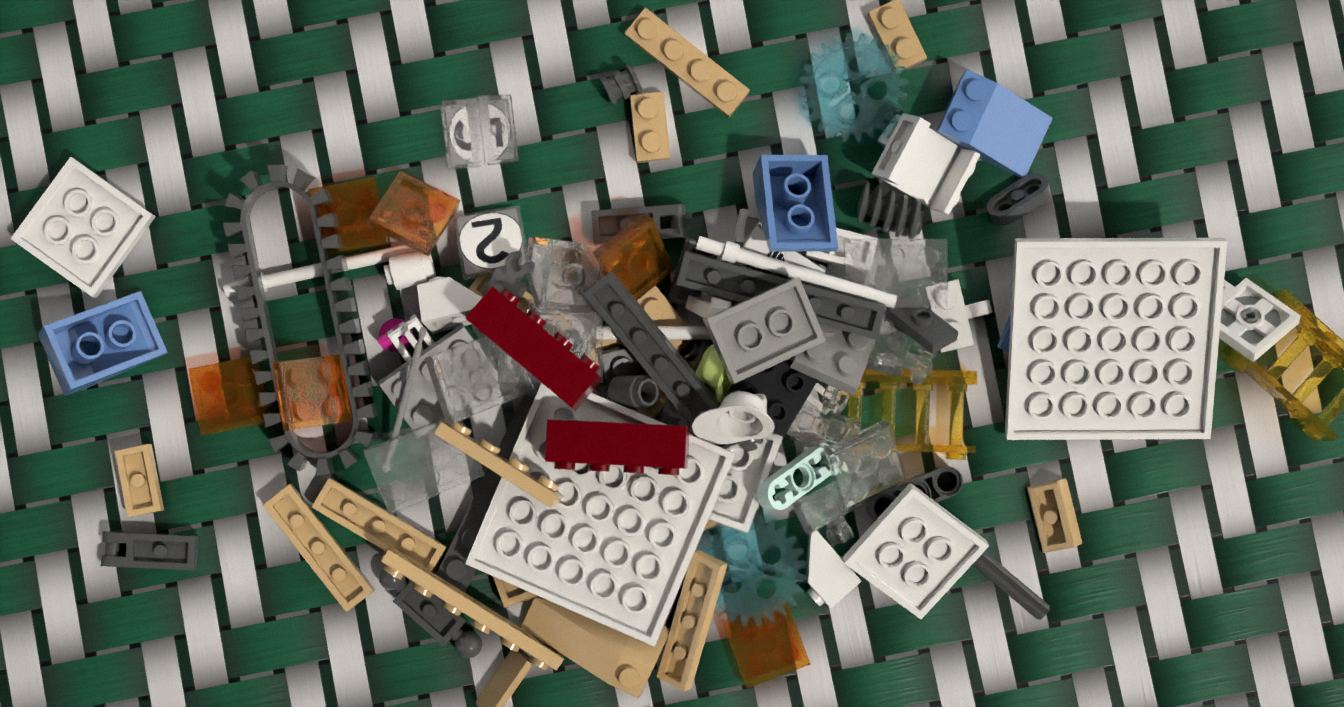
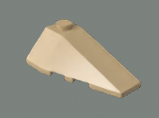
M535 597L521 628L604 682L639 699L668 638L671 626L665 623L654 647L542 597Z

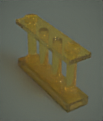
M1286 289L1275 291L1272 294L1273 297L1301 315L1299 324L1295 327L1298 330L1296 332L1297 338L1267 371L1231 346H1225L1222 352L1228 357L1226 361L1234 370L1239 373L1245 372L1305 425L1303 431L1309 437L1318 442L1320 440L1335 441L1338 435L1328 426L1344 409V387L1318 417L1302 403L1333 368H1341L1344 371V341ZM1308 345H1315L1323 352V360L1291 394L1277 380Z
M865 368L854 396L848 394L847 442H836L835 449H844L843 456L864 457V450L945 452V459L966 460V453H975L976 446H963L964 392H967L968 386L977 385V371ZM866 383H879V389L883 390L881 443H861L862 389H866ZM900 384H913V390L916 391L915 444H895L896 390H900ZM934 385H947V391L950 392L949 445H929L930 391H934Z

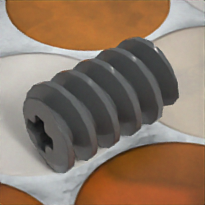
M866 181L855 212H857V223L861 224L869 216L871 228H874L879 221H882L884 233L893 225L895 226V237L899 238L907 230L908 241L912 242L922 230L931 203H928L921 210L920 199H915L908 206V195L902 194L895 201V190H889L883 197L881 185H877L870 192V183Z

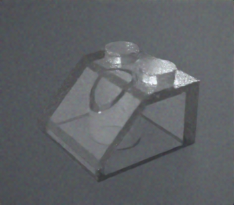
M529 236L526 263L533 262L535 268L527 276L536 307L599 314L583 293L605 275L608 247Z

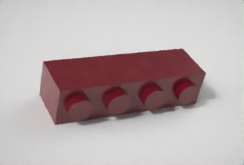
M492 286L465 319L576 411L602 381V378L596 373L600 367L585 354L579 359L569 351L573 344L559 332L552 336L544 330L543 327L547 323L534 311L530 310L526 315L517 307L521 301L509 290L504 288L500 293Z
M547 419L545 461L554 462V469L575 470V463L589 464V471L610 472V465H624L623 472L644 473V467H658V474L679 475V468H688L690 427Z

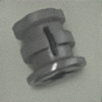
M629 63L625 64L624 71L619 72V70L612 72V77L606 78L604 76L600 78L612 105L617 104V100L622 97L625 100L630 98V93L634 91L639 94L643 93L640 82Z

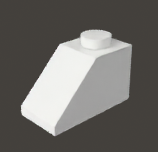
M433 277L428 282L417 285L421 322L433 334L457 328L461 324L464 326L471 325L465 318L482 299L481 296L450 277Z
M813 528L808 533L806 582L811 588L806 592L819 606L826 603L832 608L862 581L850 567L844 564L843 559L816 529Z

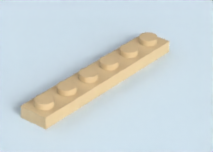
M390 545L385 551L381 562L386 564L383 568L386 572L400 580L403 576L415 582L413 588L428 598L432 594L444 600L442 606L451 613L460 616L463 612L473 618L471 624L480 631L489 634L492 630L502 637L500 642L509 649L518 652L521 648L531 655L529 660L541 669L547 670L548 667H551L556 671L564 660L561 653Z

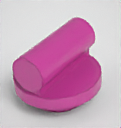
M394 318L386 321L381 326L379 337L376 339L383 349L399 352L388 337L387 332L391 329L395 330L399 327V324L406 322V320ZM404 334L398 337L406 349L411 345Z

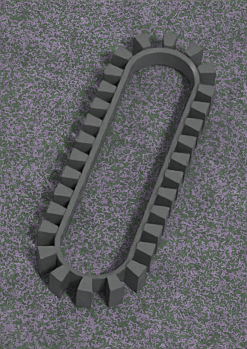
M282 164L267 165L271 182L263 184L258 173L250 171L240 179L252 190L246 200L237 194L229 192L224 206L241 209L239 223H223L226 237L233 238L243 234L245 244L227 245L230 258L237 259L245 255L248 257L249 265H232L234 278L237 280L252 276L253 286H239L236 288L239 301H246L253 297H256L258 307L241 308L243 322L260 318L262 328L245 329L248 343L265 339L267 348L250 350L252 364L268 359L271 370L254 371L257 385L273 380L275 391L259 392L261 407L278 401L280 411L263 414L265 427L267 428L282 422L285 433L269 439V442L275 452L283 449L289 443L298 451L287 464L297 471L305 469L308 458L311 457L318 459L316 475H330L335 472L331 457L339 454L345 469L361 459L350 447L355 440L367 448L372 445L377 432L361 429V418H374L378 416L376 402L361 408L359 406L358 397L374 395L372 382L369 381L355 387L353 375L370 374L368 363L365 360L351 366L349 354L365 353L363 339L347 344L344 333L361 332L358 318L342 323L340 312H355L357 310L354 297L338 302L336 291H352L351 281L348 276L333 281L331 271L348 270L347 261L344 255H339L329 260L327 249H344L340 234H334L325 238L323 228H339L336 213H329L320 217L318 209L319 206L334 201L328 189L321 188L312 196L306 191V188L316 178L306 171L298 169L294 182L291 184L285 182L287 166ZM275 188H290L296 191L305 199L311 212L353 415V428L349 438L341 447L333 451L320 452L308 448L300 442L292 427L250 225V214L256 200L265 192Z

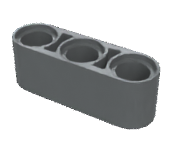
M940 466L871 495L866 503L867 514L876 521L879 517L874 510L876 501L880 498H886L892 503L909 483L919 486L922 492L936 503L948 499L960 492L963 486L962 475L957 469L950 466ZM943 472H948L953 477V486L947 491L941 490L937 484V479Z

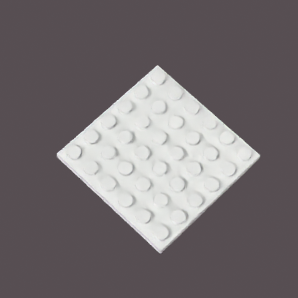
M1015 238L1005 419L1006 439H1211L1227 240L1224 238Z
M541 383L509 460L511 457H515L528 465L530 468L527 473L537 479L541 475L549 478L559 485L556 491L564 496L557 507L550 508L501 477L465 564L655 647L736 453L689 434L688 468H679V475L658 474V467H644V473L623 472L624 465H610V472L589 471V464L575 463V470L554 469V462L545 461L547 419L654 425L667 424L594 393H591L575 411Z

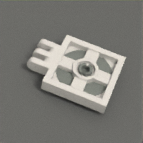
M1247 278L1236 287L1224 280L1219 338L1254 362L1299 324L1301 315Z

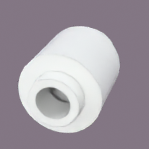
M421 250L392 256L389 257V264L384 265L388 285L394 284L396 290L417 286L436 277L430 251L422 253Z

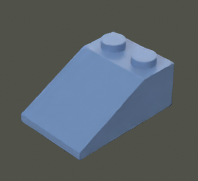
M967 69L960 77L935 132L961 148L981 154L979 159L1022 178L1027 175L1053 118L1000 84Z
M760 155L753 171L755 202L769 252L837 251L838 241L828 156Z
M141 291L45 325L38 333L65 396L101 383L168 353Z

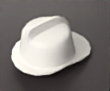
M745 391L731 392L724 398L719 408L700 413L692 424L693 432L699 439L718 445L766 438L773 433L775 428L773 420L767 414L766 396L762 393L752 394Z

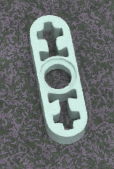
M828 445L813 446L760 484L757 491L760 505L766 510L786 509L836 471L838 466L836 451ZM822 455L823 460L820 463L821 467H812L811 465L817 464L822 459ZM797 468L803 475V482L800 487L793 480V474ZM785 488V490L777 493L774 496L775 500H773L772 496L775 494V489Z

